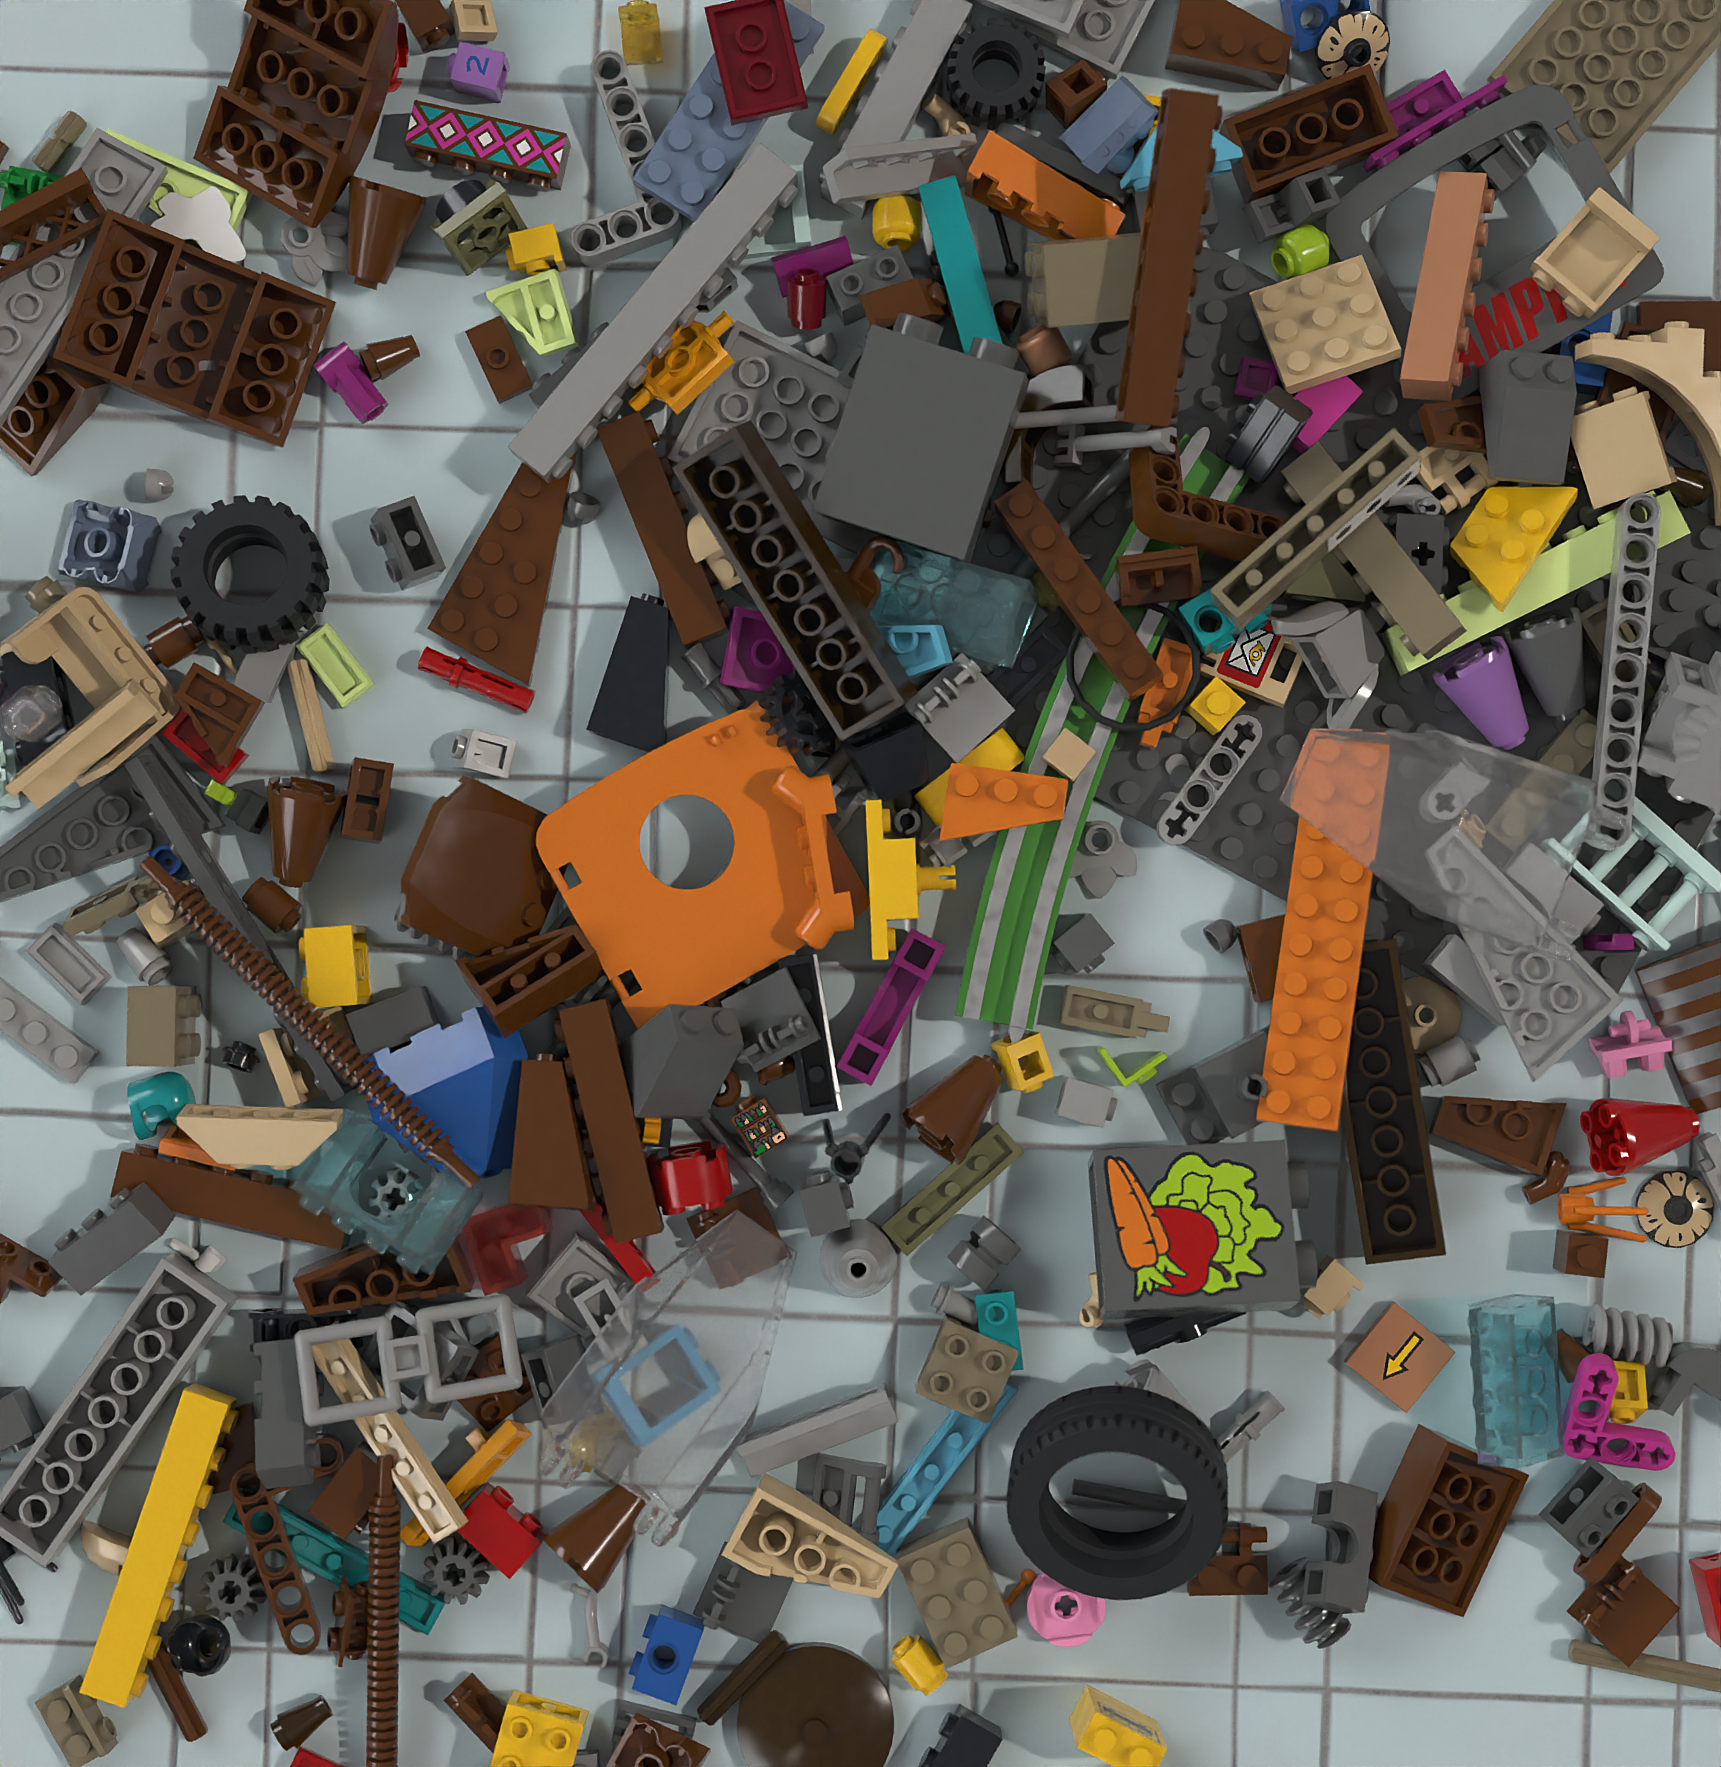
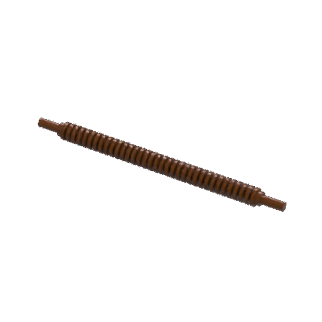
M152 856L146 857L140 863L139 868L166 893L164 898L169 902L168 907L172 911L177 909L175 914L179 918L184 917L183 922L186 925L192 924L190 929L194 933L200 931L198 937L201 940L207 939L205 944L209 947L215 946L213 951L217 955L224 952L221 955V959L224 962L231 959L228 966L232 970L238 967L236 974L239 977L246 974L243 981L246 984L253 982L251 989L255 992L261 989L258 995L262 999L269 996L266 1000L269 1006L277 1003L273 1008L277 1014L285 1009L281 1018L287 1021L293 1017L288 1025L293 1029L300 1024L296 1033L302 1036L308 1032L304 1040L310 1043L315 1039L311 1045L315 1051L323 1046L319 1055L324 1058L330 1053L331 1055L326 1062L332 1065L338 1061L334 1070L339 1073L345 1068L346 1070L341 1077L347 1080L353 1076L349 1084L355 1087L360 1083L361 1085L356 1090L360 1095L368 1090L369 1092L365 1095L364 1099L370 1102L375 1097L376 1100L371 1106L376 1110L383 1105L384 1107L380 1110L379 1114L384 1117L390 1112L391 1115L386 1121L392 1124L398 1120L399 1122L394 1128L399 1132L405 1127L406 1130L402 1133L405 1139L413 1134L414 1137L409 1143L415 1146L418 1142H421L422 1144L417 1148V1151L422 1154L428 1149L429 1152L424 1157L427 1161L432 1159L437 1165L441 1162L469 1190L481 1179L452 1151L455 1147L449 1142L451 1137L447 1134L440 1139L439 1136L444 1130L438 1127L433 1132L431 1129L436 1123L430 1120L425 1124L424 1122L429 1116L424 1112L418 1117L417 1114L421 1110L418 1105L410 1110L409 1107L414 1101L409 1097L402 1102L401 1100L405 1097L406 1093L401 1090L395 1095L394 1092L399 1086L393 1083L387 1087L386 1085L391 1079L386 1075L380 1080L379 1078L383 1071L378 1068L372 1072L376 1066L373 1061L364 1065L368 1056L363 1053L357 1058L356 1056L360 1053L361 1049L355 1046L349 1050L353 1045V1041L347 1039L342 1043L346 1035L342 1031L334 1035L338 1030L335 1024L326 1028L331 1020L326 1016L319 1021L323 1012L318 1009L311 1013L316 1005L313 1002H309L304 1006L308 998L304 994L297 998L301 992L297 987L289 991L293 983L290 980L282 983L286 978L282 972L274 976L278 968L272 965L267 969L271 961L268 958L260 961L263 954L259 950L254 952L256 947L252 943L246 945L248 939L245 936L239 937L241 932L237 928L231 930L233 924L230 921L223 923L226 917L222 913L216 915L218 910L214 906L209 908L211 903L207 899L202 900L203 895L199 891L195 892L196 888L192 884L186 885L183 881L177 882Z
M391 1454L378 1455L377 1492L373 1494V1500L369 1502V1510L371 1511L369 1512V1521L371 1522H369L370 1553L368 1555V1561L370 1562L368 1564V1572L370 1573L368 1574L369 1634L367 1638L368 1705L366 1767H398L399 1530L401 1529V1522L399 1521L401 1519V1512L399 1510L401 1509V1501L397 1500V1493L393 1492L391 1472L393 1468V1455Z

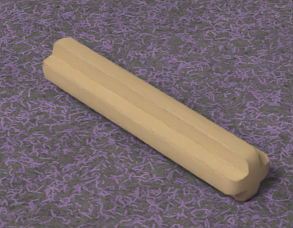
M305 659L291 661L287 664V670L312 769L317 773L330 771L335 768V763L310 664Z

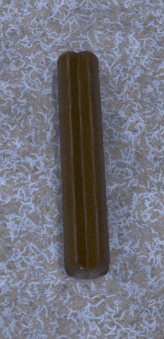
M777 1630L771 1631L697 1708L699 1718L709 1726L714 1725L788 1649L789 1643L785 1636Z

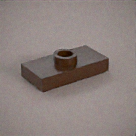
M497 316L465 331L499 404L532 389L533 384L501 316Z

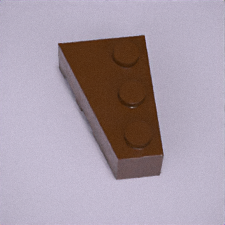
M576 924L528 938V943L509 949H504V946L491 949L492 954L468 960L467 957L455 960L466 984L504 1038L605 975L597 952Z

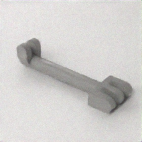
M1060 425L1057 426V434L1069 437L1064 440H1056L1055 449L1067 451V455H1056L1054 457V465H1082L1083 452L1151 446L1158 453L1175 454L1176 445L1170 443V439L1176 438L1177 429L1162 427L1145 431L1084 436L1085 426Z

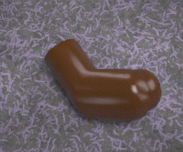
M1550 1152L1545 1166L1547 1170L1543 1178L1522 1187L1523 1194L1530 1205L1562 1190L1571 1171L1570 1162L1564 1158L1562 1152Z

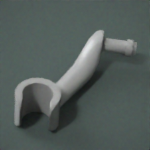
M572 1583L571 1593L587 1597L584 1616L589 1647L586 1650L584 1661L587 1663L592 1652H599L603 1656L600 1669H602L607 1664L610 1653L609 1648L599 1640L597 1592L592 1588L588 1590L578 1586L576 1583Z

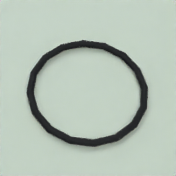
M1120 600L1113 601L1116 607L1119 608ZM1159 604L1134 607H1144L1165 615L1182 631L1192 655V677L1185 696L1168 714L1148 723L1123 724L1102 716L1084 700L1075 680L1074 653L1081 637L1080 631L1076 628L1066 652L1067 682L1078 705L1098 723L1120 731H1149L1172 721L1192 700L1200 678L1199 648L1189 627L1169 608Z

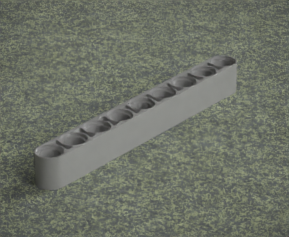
M1638 493L1627 499L1618 508L1616 514L1587 825L1588 838L1591 843L1603 849L1616 848L1625 844L1630 837L1632 829L1661 516L1659 502L1655 497L1647 493ZM1637 504L1646 510L1647 519L1645 523H1637L1631 518L1629 512L1631 505ZM1628 544L1638 545L1642 549L1644 557L1641 563H1634L1628 559L1626 555ZM1625 583L1634 584L1638 588L1640 597L1637 603L1628 602L1623 597L1622 588ZM1621 623H1629L1635 628L1636 638L1633 643L1625 642L1620 638L1618 629ZM1618 662L1627 663L1632 669V678L1627 683L1620 681L1615 675V667ZM1615 701L1623 702L1629 710L1628 719L1625 722H1618L1611 714V708ZM1611 741H1618L1625 748V756L1621 762L1613 761L1608 755L1607 748ZM1609 780L1616 781L1621 787V797L1616 802L1608 800L1604 795V786ZM1607 819L1612 820L1618 827L1617 837L1611 842L1606 841L1600 834L1601 824Z

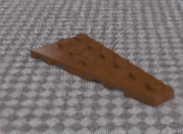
M577 451L570 458L573 463L566 474L560 479L554 477L549 484L523 462L521 463L427 628L531 687L535 656L538 652L539 636L543 616L546 612L557 556L556 551L562 531L563 515L567 495L570 491Z

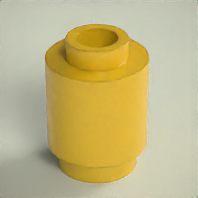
M909 1634L905 1635L891 1649L894 1653L891 1663L915 1691L921 1690L925 1696L934 1692L948 1677L941 1658L920 1634L911 1637Z

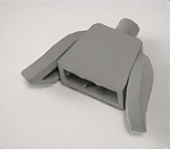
M1331 601L1311 605L1284 618L1272 619L1271 623L1274 634L1291 637L1325 698H1329L1327 707V725L1329 730L1340 739L1344 738L1376 686L1378 663L1384 657L1385 651L1376 633L1384 627L1386 620L1375 608L1371 607L1363 612L1359 608H1346L1341 603Z

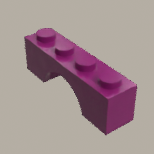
M910 928L836 1066L837 1068L872 1086L904 1022L944 952L945 945Z

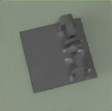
M786 967L721 1001L723 1008H736L744 1043L737 1056V1060L741 1064H750L754 1072L821 1039Z
M724 1541L693 1611V1615L704 1619L702 1624L710 1629L717 1630L718 1626L759 1644L771 1632L794 1578L771 1574L770 1577L755 1574L722 1555L727 1544Z

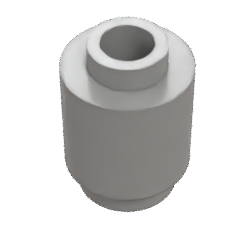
M1460 1036L1425 1051L1426 1056L1418 1059L1420 1068L1431 1087L1439 1084L1444 1087L1477 1071L1475 1062L1480 1061L1479 1054L1470 1039L1463 1041Z

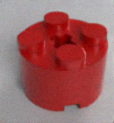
M711 1141L686 1143L668 1148V1156L659 1158L657 1151L647 1157L656 1195V1206L662 1208L663 1215L680 1214L686 1211L685 1207L700 1204L701 1209L704 1210L719 1208L725 1205L724 1198L733 1192L726 1146L723 1142H719L716 1149H712Z

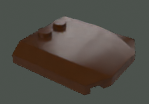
M463 775L458 780L461 784L448 797L441 796L432 805L401 878V893L406 894V916L401 915V924L475 956L482 957L492 954L491 949L504 946V949H509L528 943V938L538 936L557 894L558 887L543 863L536 846L537 830L548 814L481 781ZM569 863L558 868L563 877Z

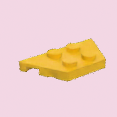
M1488 487L1450 544L1451 556L1461 567L1469 571L1473 582L1479 588L1483 587L1492 597L1493 605L1497 610L1503 612L1577 499V488Z

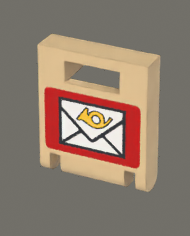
M1271 615L1267 617L1269 622L1258 631L1249 634L1246 630L1234 638L1236 642L1226 651L1217 655L1213 651L1205 657L1204 655L1202 656L1203 659L1215 663V666L1213 668L1200 663V675L1209 679L1217 676L1227 686L1281 708H1284L1304 662L1291 637L1274 634L1271 620L1278 618ZM1219 621L1213 632H1216L1222 626ZM1283 647L1297 653L1285 683L1270 678Z

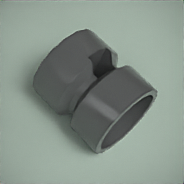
M983 1215L969 1231L971 1239L969 1241L961 1240L947 1257L976 1285L986 1290L999 1276V1265H1008L1020 1252L1021 1248L997 1225Z

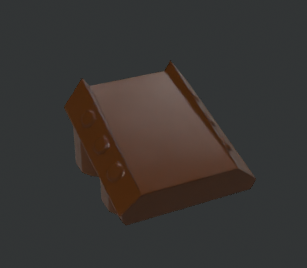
M636 1712L606 1767H702L711 1752V1748Z

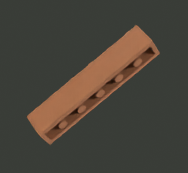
M1439 171L1400 375L1403 398L1451 401L1453 387H1460L1463 363L1458 362L1460 351H1467L1469 342V327H1465L1466 316H1473L1476 293L1471 292L1473 282L1480 281L1482 271V258H1478L1479 247H1486L1488 239V223H1484L1485 213H1492L1495 191L1494 189H1488L1487 173Z

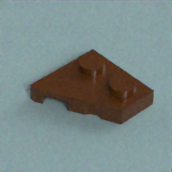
M193 662L174 695L184 712H187L193 721V726L201 738L205 739L213 751L218 764L227 768L265 704L264 701Z

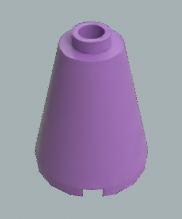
M1502 636L1490 637L1492 645L1482 648L1478 641L1451 655L1440 663L1443 671L1439 673L1433 670L1432 677L1435 683L1493 747L1502 746L1504 750H1508L1518 746L1525 740L1524 734L1529 730L1508 646Z

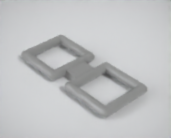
M501 1294L420 1309L415 1315L418 1335L393 1339L391 1320L387 1316L297 1332L295 1335V1347L305 1423L309 1426H317L397 1411L402 1406L399 1382L424 1378L426 1398L432 1404L519 1388L523 1383L509 1296ZM496 1312L505 1374L441 1386L432 1323ZM376 1334L385 1396L320 1408L312 1345Z

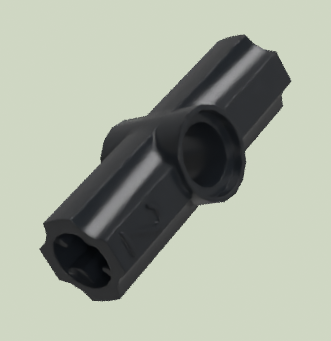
M1246 1312L1134 1318L1123 1324L1134 1353L1138 1356L1174 1341L1178 1344L1194 1340L1206 1334L1208 1328L1242 1316Z

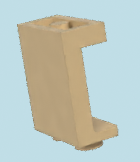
M1598 187L1581 210L1532 263L1530 270L1535 273L1532 278L1544 290L1550 292L1554 289L1565 298L1562 303L1571 313L1577 317H1581L1584 314L1590 319L1650 252L1661 237L1602 188Z
M1635 386L1612 394L1614 402L1599 407L1597 400L1574 408L1576 415L1573 416L1570 437L1593 509L1677 481L1673 466L1669 467L1648 402V399H1651L1649 391L1638 393Z

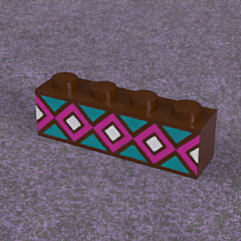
M414 100L404 144L409 155L420 165L427 167H436L437 163L449 165L453 171L464 175H474L475 171L489 174V178L505 184L512 183V179L526 182L529 188L541 192H549L550 188L561 190L571 148L567 133Z

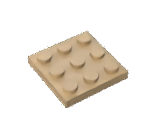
M1362 255L1249 293L1251 305L1285 391L1289 394L1401 357V347Z

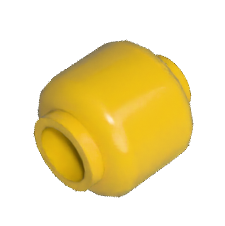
M908 195L879 199L874 204L872 210V234L875 242L883 247L884 250L894 245H898L901 253L912 249L920 241L923 234L922 208L920 203Z

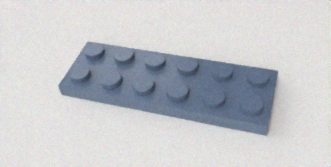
M784 0L799 68H801L824 33L825 25ZM714 53L633 178L634 185L693 222L697 220L727 184L768 118L731 126Z

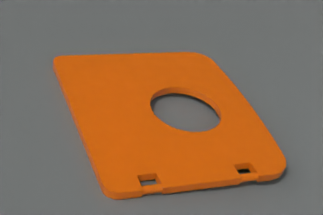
M744 709L736 711L641 756L553 811L543 819L537 830L536 846L543 863L584 936L597 952L602 968L638 1029L669 1004L699 1006L807 945L795 933V927L815 901L813 889L807 890L803 874V866L809 865L807 850H800L797 838V827L803 826L802 819L798 812L775 797L771 789L785 767L794 766L797 769L799 767L786 744L780 748L776 746L779 739L776 734L767 736L766 732L771 728L769 722L760 721V717L764 714L756 710ZM681 795L701 797L715 804L727 817L734 837L732 857L725 871L712 883L690 890L670 887L655 878L642 859L639 842L641 829L648 814L661 802ZM821 815L833 891H850L855 918L867 910L870 898L826 816ZM571 862L582 883L571 889L558 869ZM630 969L642 990L631 996L619 975Z

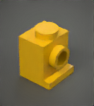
M554 223L508 234L511 247L505 248V253L510 271L519 270L520 274L527 273L528 276H534L548 271L550 267L556 265L559 272L567 271L559 235Z
M1025 1029L1019 1042L1014 1043L1011 1041L1010 1036H1006L990 1043L992 1050L997 1053L1008 1088L1019 1090L1021 1093H1029L1040 1089L1043 1086L1042 1081L1054 1077L1040 1032ZM1022 1057L1023 1064L1020 1067L1018 1059Z

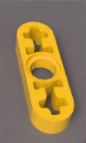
M873 29L866 33L821 108L815 122L817 128L831 136L838 131L881 59L889 39Z

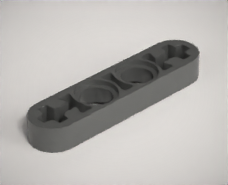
M998 124L994 133L1071 181L1080 184L1098 198L1108 199L1117 204L1121 210L1125 209L1133 193V188L1121 190L1120 178L1112 174H1097L1082 165V161L1078 157L1011 124Z

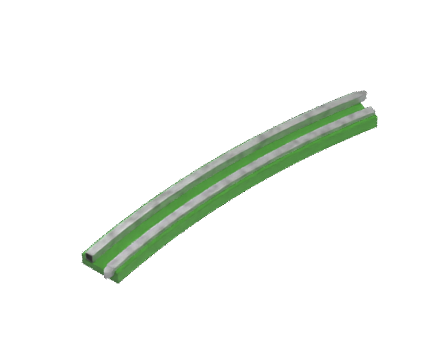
M1208 427L1201 428L1193 437L1185 433L1179 443L1183 491L1234 504L1250 477L1244 473L1243 469H1238L1233 464H1228L1204 448L1210 436ZM1133 519L1111 559L1100 584L1112 601L1119 600L1115 564L1118 556L1186 547L1143 535L1135 526ZM1198 551L1199 562L1205 552ZM1178 601L1157 604L1167 607L1173 612ZM1119 607L1118 609L1152 656L1169 619L1159 612L1144 607ZM1081 635L1074 653V674L1077 685L1084 700L1102 716L1122 723L1130 703ZM1066 656L1061 663L1025 753V760L1022 762L1019 772L1066 779L1041 760L1064 728H1067L1093 748L1096 753L1075 781L1072 783L1069 781L1063 820L999 831L971 933L955 1009V1016L1009 1025V1036L1014 1043L1020 1041L1025 1029L1033 1030L1047 958L1068 877L1096 790L1119 732L1115 728L1098 723L1078 705L1067 682Z

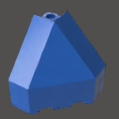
M475 1007L461 1014L463 1021L445 1029L440 1024H437L411 1036L412 1044L392 1052L389 1047L373 1053L366 1064L373 1061L376 1066L372 1072L380 1068L383 1074L379 1079L381 1080L387 1075L391 1079L386 1085L387 1087L393 1083L398 1085L399 1087L394 1094L396 1095L399 1091L403 1090L406 1095L401 1101L404 1102L410 1097L414 1102L409 1109L411 1110L414 1106L418 1105L421 1110L417 1116L419 1117L425 1112L429 1117L424 1123L427 1124L430 1120H433L436 1125L431 1130L434 1132L438 1127L442 1128L444 1131L439 1138L442 1139L448 1134L451 1137L449 1142L455 1147L452 1151L479 1177L487 1179L500 1174L503 1169L512 1168L522 1059L528 1060V1054L519 1030L504 1038L484 1008ZM375 1097L370 1102H367L374 1125L427 1161L424 1157L429 1150L426 1149L420 1154L417 1148L422 1143L418 1142L415 1146L409 1143L414 1137L413 1134L405 1139L402 1133L406 1128L404 1127L399 1132L394 1128L399 1122L398 1120L392 1124L386 1121L391 1115L390 1112L384 1117L379 1114L380 1110L384 1107L383 1105L376 1110L371 1106L376 1100ZM432 1159L427 1161L469 1191L441 1162L437 1165Z

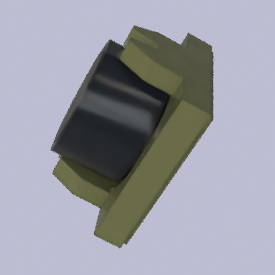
M470 179L451 187L437 204L436 217L438 219L430 225L466 276L472 274L511 244L509 233L528 229L506 191L499 182L496 183L493 179H490L484 185L479 180Z

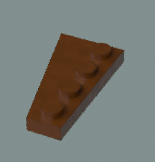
M1481 396L1424 404L1417 410L1428 447L1487 453ZM1571 437L1567 462H1572L1577 458Z

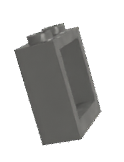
M402 1302L390 1304L382 1316H387L391 1320L393 1339L403 1338L409 1325L417 1330L415 1315L420 1308L416 1305ZM440 1322L432 1323L435 1343L442 1347L437 1357L441 1386L464 1382L480 1350ZM374 1334L370 1343L364 1348L361 1357L384 1391L377 1335ZM400 1383L402 1405L419 1418L443 1421L454 1400L432 1404L426 1398L424 1383L417 1395Z

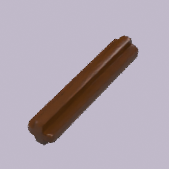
M162 1639L153 1660L148 1659L147 1665L186 1741L193 1742L204 1736L208 1732V1727L171 1655L167 1653L166 1645Z

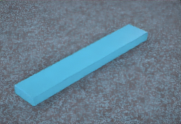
M1007 1380L989 1423L981 1422L954 1409L951 1410L880 1504L876 1531L880 1532L879 1545L877 1547L893 1557L1019 1390L1017 1386Z

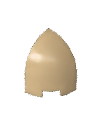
M84 1520L80 1531L83 1551L91 1563L106 1572L119 1576L133 1537Z

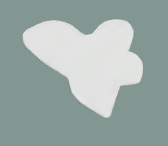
M211 186L192 198L170 192L158 202L160 210L165 215L151 224L152 227L183 240H196L204 251L228 261H241L246 257V251L239 236L229 224L232 214L230 206L216 186Z

